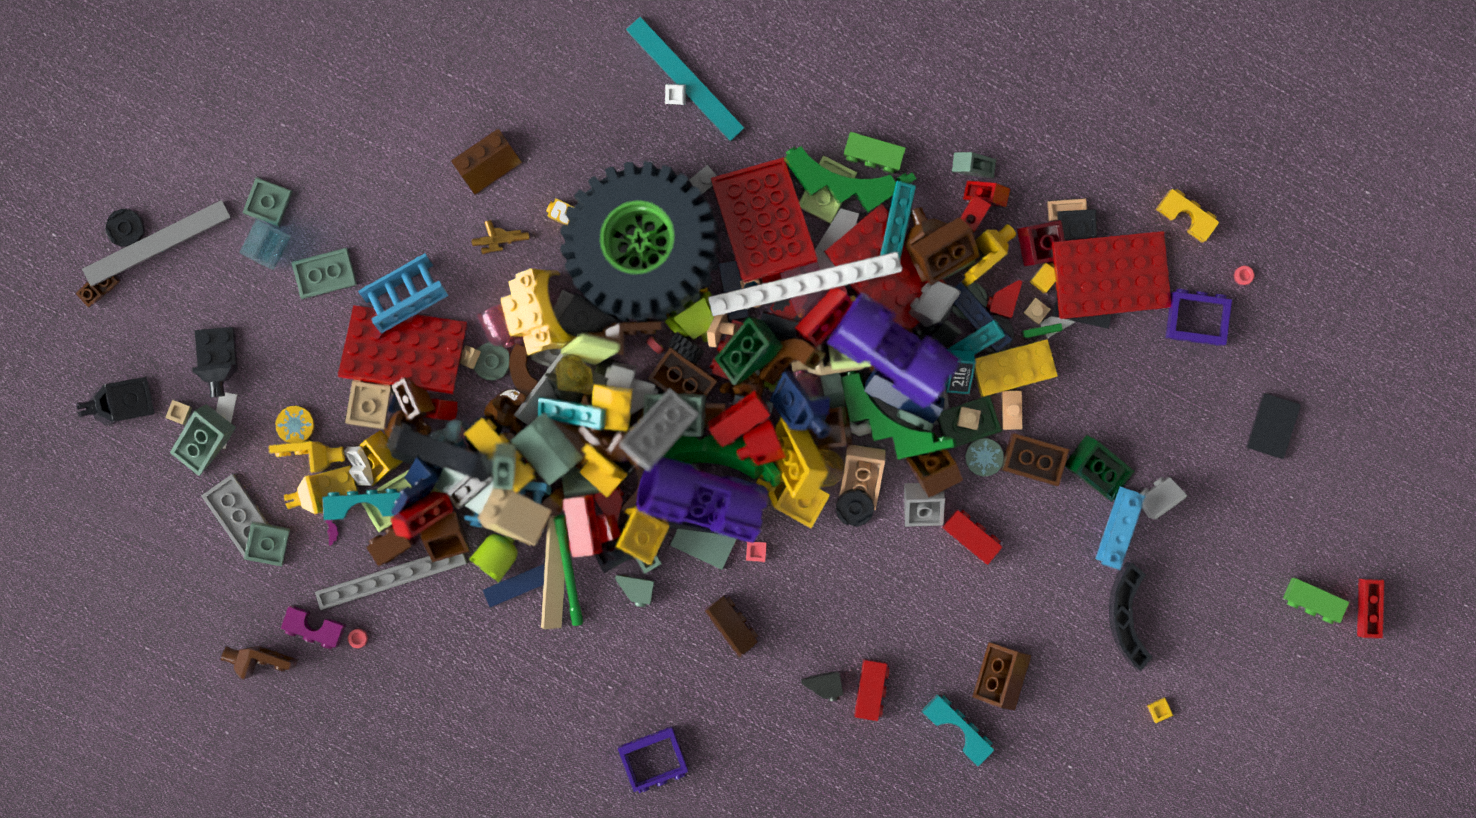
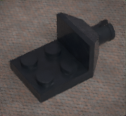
M234 327L194 330L197 367H192V371L201 380L208 383L210 398L225 397L224 381H228L238 369Z
M147 377L104 384L95 391L89 401L76 403L77 410L85 408V410L77 412L80 418L93 415L96 420L106 426L119 421L155 414Z

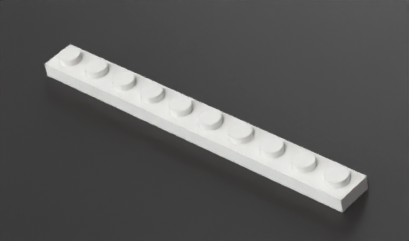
M894 252L710 296L708 299L712 315L716 316L897 273L902 270L898 253Z

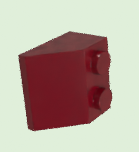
M1061 220L1017 229L1024 266L1054 261L1052 242L1065 241Z

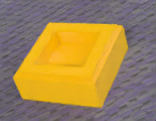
M1165 697L1147 705L1155 723L1173 716Z

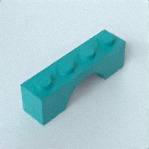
M386 489V493H378V490H366V494H359V491H347V495L339 496V492H328V496L323 497L324 520L345 519L350 508L361 502L374 505L380 511L382 517L394 516L391 510L395 506L394 502L401 494L397 489Z
M937 694L921 711L936 726L951 723L960 727L965 735L963 752L979 767L994 751L991 747L993 743L986 736L982 738L977 733L979 729L972 722L968 725L963 720L966 716L958 709L954 711L950 707L952 703L944 695L940 697Z

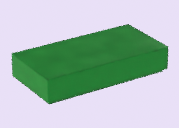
M1062 323L1021 332L1022 337L1029 338L1059 332L1063 328Z

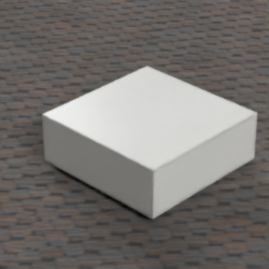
M666 84L665 104H686V85Z

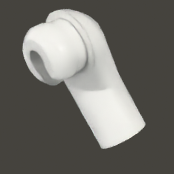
M865 420L860 425H856L853 422L850 423L851 433L857 436H863L872 432L869 420Z

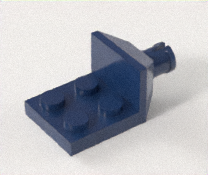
M790 371L784 372L769 400L791 430L813 429L819 438L828 436L830 434L829 431L832 430L825 422L829 410V396L810 398Z
M420 456L417 457L405 476V479L412 487L407 486L400 492L401 496L394 502L395 506L391 513L395 516L429 495L438 482L444 467L422 460Z

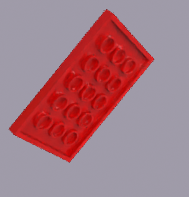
M784 157L711 178L743 283L818 262Z
M881 203L827 248L824 253L835 266L880 256L889 212ZM903 244L899 261L901 272L850 283V285L858 295L863 292L895 314L893 322L900 324L901 327L913 328L919 321L908 313L912 308L910 305L915 298H920L923 293L921 290L928 281H921L911 257Z
M1164 231L1052 242L1060 319L1171 307Z
M353 305L338 377L394 385L407 377L416 386L424 390L448 394L454 393L467 322L415 314L389 330L380 333L371 319L377 316L375 309Z

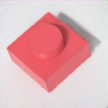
M747 542L746 561L765 562L766 542Z

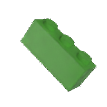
M850 132L843 156L847 157L846 160L849 162L857 163V161H861L867 167L876 168L878 166L883 168L884 172L894 174V171L898 172L900 169L905 147Z
M1291 578L1283 596V599L1288 601L1287 605L1296 609L1301 606L1305 608V613L1314 617L1316 614L1323 616V621L1332 625L1334 622L1341 623L1349 604L1344 599L1296 578Z

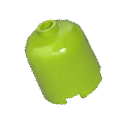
M492 534L485 539L469 560L499 583L515 562L518 551L513 545L514 540L511 537Z

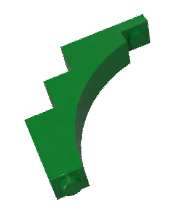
M794 146L785 152L787 154L784 158L785 162L809 196H812L826 186L839 205L855 194L868 213L894 194L896 182L891 175L874 179L849 178L825 169L815 162L801 146L799 148ZM905 172L897 178V181L910 184L917 178L913 173L907 175Z
M854 370L846 372V376L841 377L850 423L869 419L874 441L893 437L898 459L957 446L956 439H950L949 436L938 438L939 442H936L935 433L907 427L890 417L880 408L872 396L864 392L866 383L863 373H857Z
M712 434L701 440H698L695 436L680 435L662 455L663 457L683 463L720 464L737 469L753 479L762 475L764 480L773 487L780 484L781 472L772 462L755 465L751 457L740 460L736 450L746 446L743 436L732 444L722 447Z

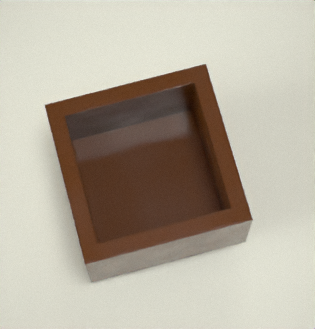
M847 407L831 408L828 410L825 422L832 429L829 431L830 434L828 436L819 438L813 429L808 430L817 450L853 445Z
M456 512L446 515L420 532L422 542L432 562L470 552L466 532Z
M392 525L385 530L386 534L384 536L377 535L369 540L370 545L366 548L379 567L416 545L414 539L396 536Z

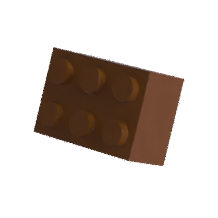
M1011 433L1000 470L1059 487L1069 449Z

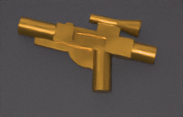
M488 220L484 223L489 236L472 239V246L489 245V248L481 247L482 255L494 251H503V247H499L500 243L511 244L515 241L530 240L529 232L521 233V230L506 232L502 228H494L492 220Z

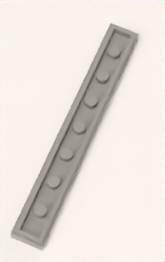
M221 200L82 270L90 286L93 287L231 217Z
M465 553L432 562L430 556H426L316 591L315 594L320 610L468 563Z

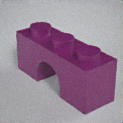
M295 606L288 607L280 628L285 630V634L296 637V634L303 636V640L314 643V641L322 643L321 646L327 649L339 646L346 624L327 618L319 630H314L308 624L309 611Z

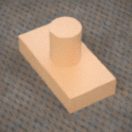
M727 313L714 317L707 331L710 347H717L722 334L735 335L737 325L728 323Z
M1002 391V430L1022 429V391Z

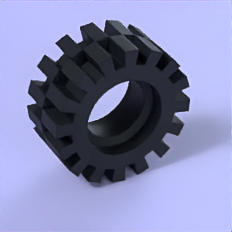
M678 332L675 333L668 343L670 347L694 364L699 361L705 352Z

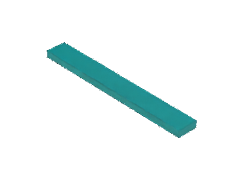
M641 17L626 29L676 84L686 85V95L730 142L744 129L736 118Z

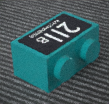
M951 350L950 352L960 358V362L953 375L949 377L945 384L946 392L969 394L976 364L974 352Z

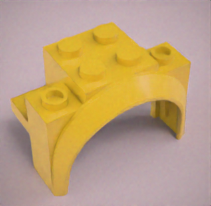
M531 268L516 274V279L508 282L512 295L501 299L510 336L523 337L528 355H534L547 349L560 350L577 338L563 330L551 307L548 281L550 277L560 275L558 270Z

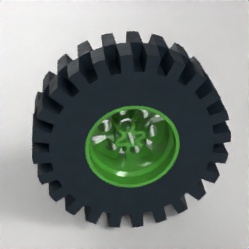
M643 161V167L637 168L633 162H625L624 170L619 172L611 166L605 169L607 177L601 181L594 175L588 180L591 188L586 193L579 189L574 195L578 202L575 208L567 207L565 215L569 219L568 225H561L560 234L565 239V244H560L561 254L566 259L567 263H564L568 274L573 278L575 286L602 312L609 316L614 314L620 320L629 322L630 318L638 322H648V318L655 317L658 321H664L668 319L667 313L675 311L677 314H680L686 310L684 304L690 299L694 303L701 298L699 290L702 286L708 288L712 282L710 273L712 269L717 270L719 260L716 254L717 251H721V242L717 235V232H719L718 224L710 206L697 186L694 187L690 180L682 173L679 176L676 175L671 167L663 165L662 169H657L653 162ZM637 216H642V226L638 225ZM666 224L668 229L659 234V230ZM649 225H655L654 231L647 232L646 229ZM630 228H636L633 235H628ZM616 232L624 235V239L614 238ZM640 237H641V238L643 239V241H644V242H642L641 248H640V246L637 244V243L640 242ZM662 239L667 240V243H666L665 246H663V247H659V246H658V242H659L660 240H662ZM623 245H628L629 247L627 251L621 253V247ZM659 252H667L665 256L659 254ZM653 257H659L657 264H650ZM627 258L622 265L617 263L618 260ZM634 260H640V264L637 267H632L631 264ZM645 263H647L648 269L643 270Z

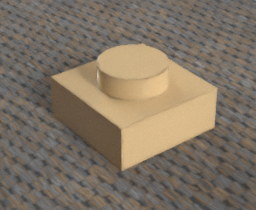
M1034 298L1023 314L1039 325L1051 309L1037 298Z
M465 345L464 350H462L460 364L474 369L481 351Z
M172 400L165 418L185 425L192 407Z
M961 407L957 426L977 430L981 411Z

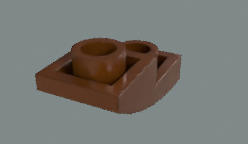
M113 276L93 287L87 282L75 294L90 308L121 281L116 276Z

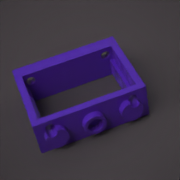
M1177 289V292L1171 293V307L1168 314L1166 339L1218 346L1226 345L1232 299H1226L1227 295L1215 294V297L1207 296L1208 293L1196 292V295L1188 294L1189 290ZM1180 299L1223 305L1220 335L1212 336L1176 331Z
M673 726L618 746V751L633 792L638 791L642 793L650 789L649 786L654 784L657 786L668 783V779L673 777L675 780L685 777V773L688 772V767ZM670 737L680 766L638 782L627 753Z

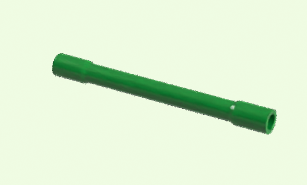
M557 515L553 519L559 541L570 604L571 621L573 626H579L583 624V617L570 554L565 515Z

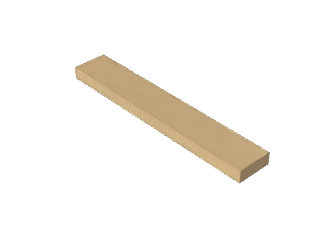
M555 516L549 517L547 526L541 628L543 629L562 627L565 576L553 519Z

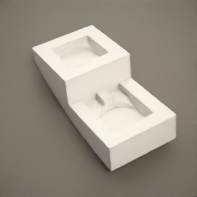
M347 447L344 453L353 465L349 470L350 474L358 485L371 486L373 484L372 471L361 447Z

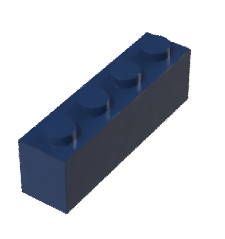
M876 367L866 380L864 392L931 424L936 421L943 410L945 398L938 395L929 406L923 408L892 387L894 379Z

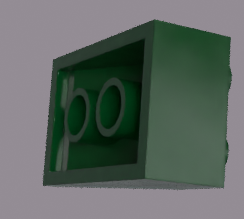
M749 317L716 356L715 360L732 384L737 386L772 361L783 346L763 320Z
M1088 435L1083 438L1065 463V467L1111 502L1115 499L1119 486L1123 487L1134 473V470L1104 445Z

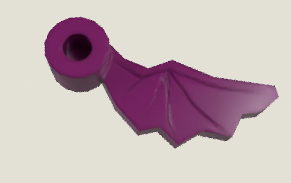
M325 520L329 527L327 532L329 546H331L333 541L337 540V535L339 534L337 531L338 527L332 520Z

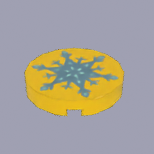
M289 406L283 409L275 422L279 437L288 443H300L308 440L315 428L311 413L300 406Z

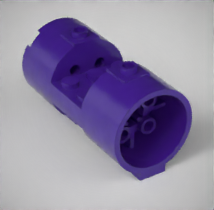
M862 292L842 318L827 343L858 364L866 360L894 379L892 387L923 408L929 406L943 390L949 377L953 375L960 362V358L928 336L921 341L916 335L902 328L900 324L893 322L895 317L893 312Z
M663 456L649 471L646 468L644 469L637 494V508L641 512L679 523L686 521L704 526L718 534L750 543L755 541L761 531L763 521L761 516L763 508L766 509L767 489L763 485L729 475L718 477L697 471L693 465Z

